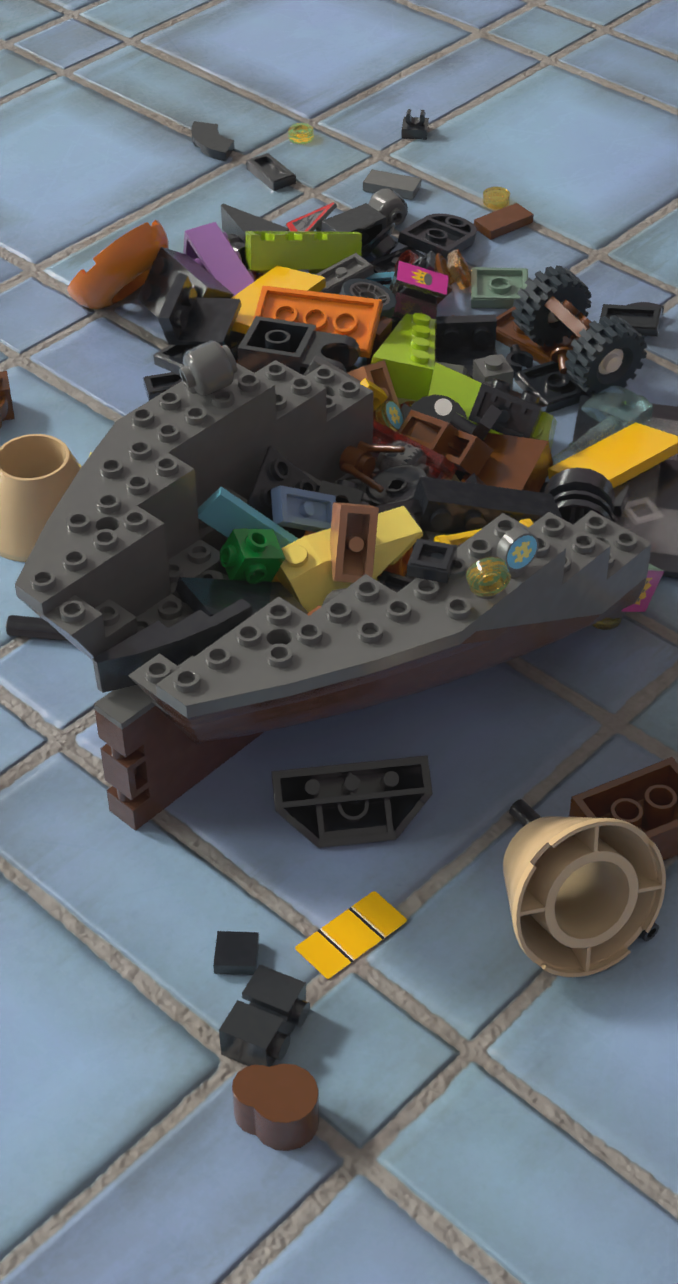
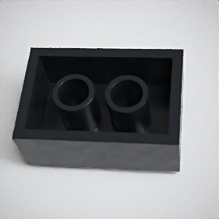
M161 247L137 299L158 318L176 275L189 276L192 287L196 290L197 298L231 299L234 294L189 255Z

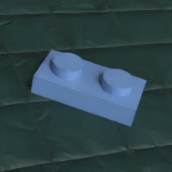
M281 485L271 489L273 522L277 525L312 532L331 528L333 502H336L334 495Z

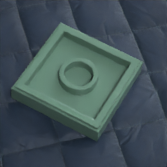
M471 268V308L510 309L514 307V299H520V296L517 294L520 288L525 289L528 286L525 284L528 280V269Z

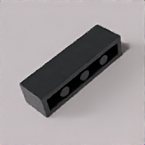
M420 476L413 499L420 502L422 512L414 515V518L423 531L457 534L484 528L502 513L518 522L523 519H531L535 523L548 512L562 518L552 494Z

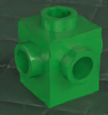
M233 529L219 553L221 564L225 567L229 579L246 580L250 584L262 581L272 582L285 560L273 529Z

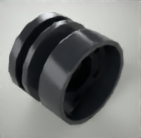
M576 467L566 469L552 476L545 486V493L552 494L562 518L573 525L590 511H594L611 521L614 519L615 492L612 483L601 473L587 468Z

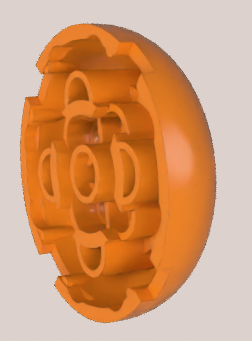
M155 220L150 226L146 222L107 246L93 258L96 264L87 273L82 269L73 278L67 288L69 295L78 304L86 308L102 309L119 302L144 285L160 248L169 249L168 236L161 223Z

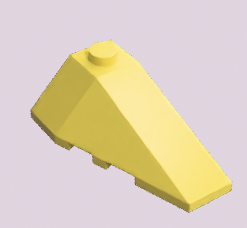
M404 506L378 513L372 576L375 580L389 565H394L416 543L417 539L423 536V531ZM331 528L303 536L281 548L285 560L276 573L277 578L308 612L318 605L322 606L326 596L332 590L348 588L353 584L351 582L333 581L330 550Z

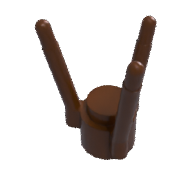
M360 441L357 447L348 446L340 457L339 466L341 471L351 474L367 486L382 493L384 488L372 479L376 475L373 473L376 461L370 452L404 453L405 448L394 445L368 444Z

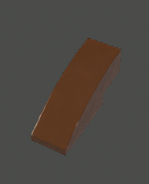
M412 409L394 436L398 440L422 449L427 456L470 476L473 473L478 476L493 452V449L477 436L457 430L446 421Z

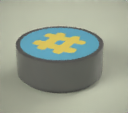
M523 527L513 528L505 533L499 541L497 558L510 570H521L528 566L535 558L539 547L538 539Z

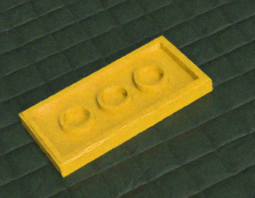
M277 265L231 298L240 299L242 304L232 331L243 334L247 333L253 322L263 285L320 292L326 287L325 277Z
M635 422L549 467L548 479H551L552 476L562 470L576 467L587 468L603 474L612 483L613 488L678 454V436Z

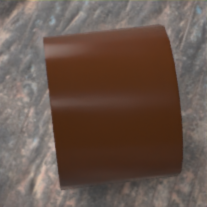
M278 1064L271 1067L251 1065L240 1070L233 1079L234 1116L237 1125L243 1131L256 1135L264 1145L283 1151L301 1148L313 1139L319 1126V1090L315 1078L306 1069L294 1064Z

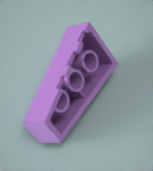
M216 222L184 231L183 253L189 255L232 292L233 296L255 281L250 270L247 271L242 263L239 252L234 251L230 245L226 232L221 231Z

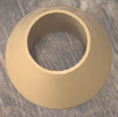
M28 434L11 439L0 447L1 557L20 562L27 561L47 520L82 467L66 444L56 437L45 434Z
M561 816L538 818L525 825L515 834L506 849L503 859V874L516 939L521 949L534 963L554 975L563 977L588 976L617 964L631 953L627 948L637 939L643 930L647 933L650 931L663 903L666 873L661 853L656 844L642 830L623 820Z

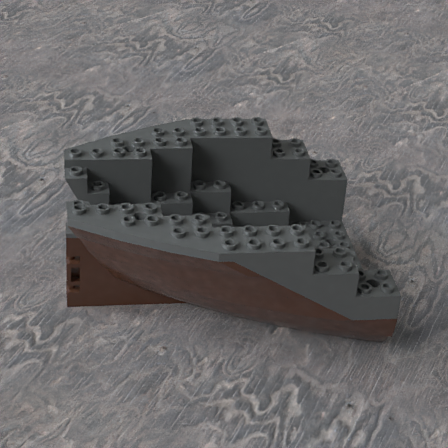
M276 360L255 373L236 363L237 372L234 373L232 384L207 396L200 395L194 388L187 389L183 381L118 419L80 468L47 520L15 583L17 597L91 660L156 621H160L167 628L173 626L195 613L176 590L179 577L199 578L206 570H216L228 575L225 567L221 564L219 554L228 538L198 518V508L220 487H223L247 504L269 446H272L319 486L322 480L334 483L337 480L357 479L351 474L341 471L339 461L341 454L348 446L357 447L360 441L373 444V391L325 364L304 376ZM370 452V454L372 455V457L375 459V461H376V463H377V458H376L375 456H373V452ZM376 465L373 471L374 474L379 473V469L376 467ZM590 511L574 525L548 512L530 527L502 513L457 547V558L448 583L416 578L396 593L365 574L309 616L282 598L277 597L195 657L191 656L179 666L159 653L128 675L137 685L113 690L94 703L98 737L107 743L100 750L105 781L112 785V787L106 790L109 811L136 831L265 731L328 718L416 694L495 667L591 626L634 604L640 596L648 574L652 543L594 511ZM523 527L537 537L539 542L537 554L533 561L525 568L513 571L505 566L503 573L497 579L485 584H476L469 580L468 572L474 564L488 558L498 559L497 547L499 541L509 530Z

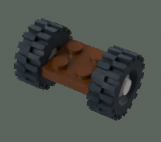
M557 265L555 269L552 266L546 267L545 273L541 271L535 273L536 278L533 281L529 278L525 282L528 286L525 289L520 288L517 293L520 299H514L513 306L516 309L512 310V316L515 318L513 320L515 324L539 346L544 344L547 347L553 346L554 341L560 344L563 342L564 336L570 338L574 335V332L579 337V340L574 339L571 343L574 347L573 350L567 351L566 357L570 360L565 361V367L568 369L566 372L588 395L597 398V396L606 398L608 392L614 395L617 393V388L621 387L624 389L628 386L626 381L630 378L634 380L637 376L634 372L643 366L640 360L646 358L647 352L644 350L647 348V344L643 336L623 318H618L616 315H611L610 319L606 316L600 317V323H597L595 320L592 322L587 318L589 313L586 309L591 308L592 303L589 300L592 297L591 292L566 267L563 268Z

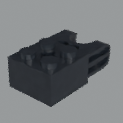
M256 316L238 347V364L255 373L276 360L304 375L315 355H318L346 372V369L351 368L358 360L360 348L354 338L347 335L316 331V325Z

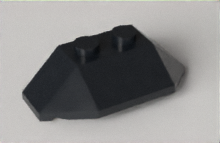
M428 755L271 771L275 812L317 848L397 840L433 795Z

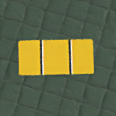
M372 891L295 946V950L326 979H330L404 925L407 919L376 891Z

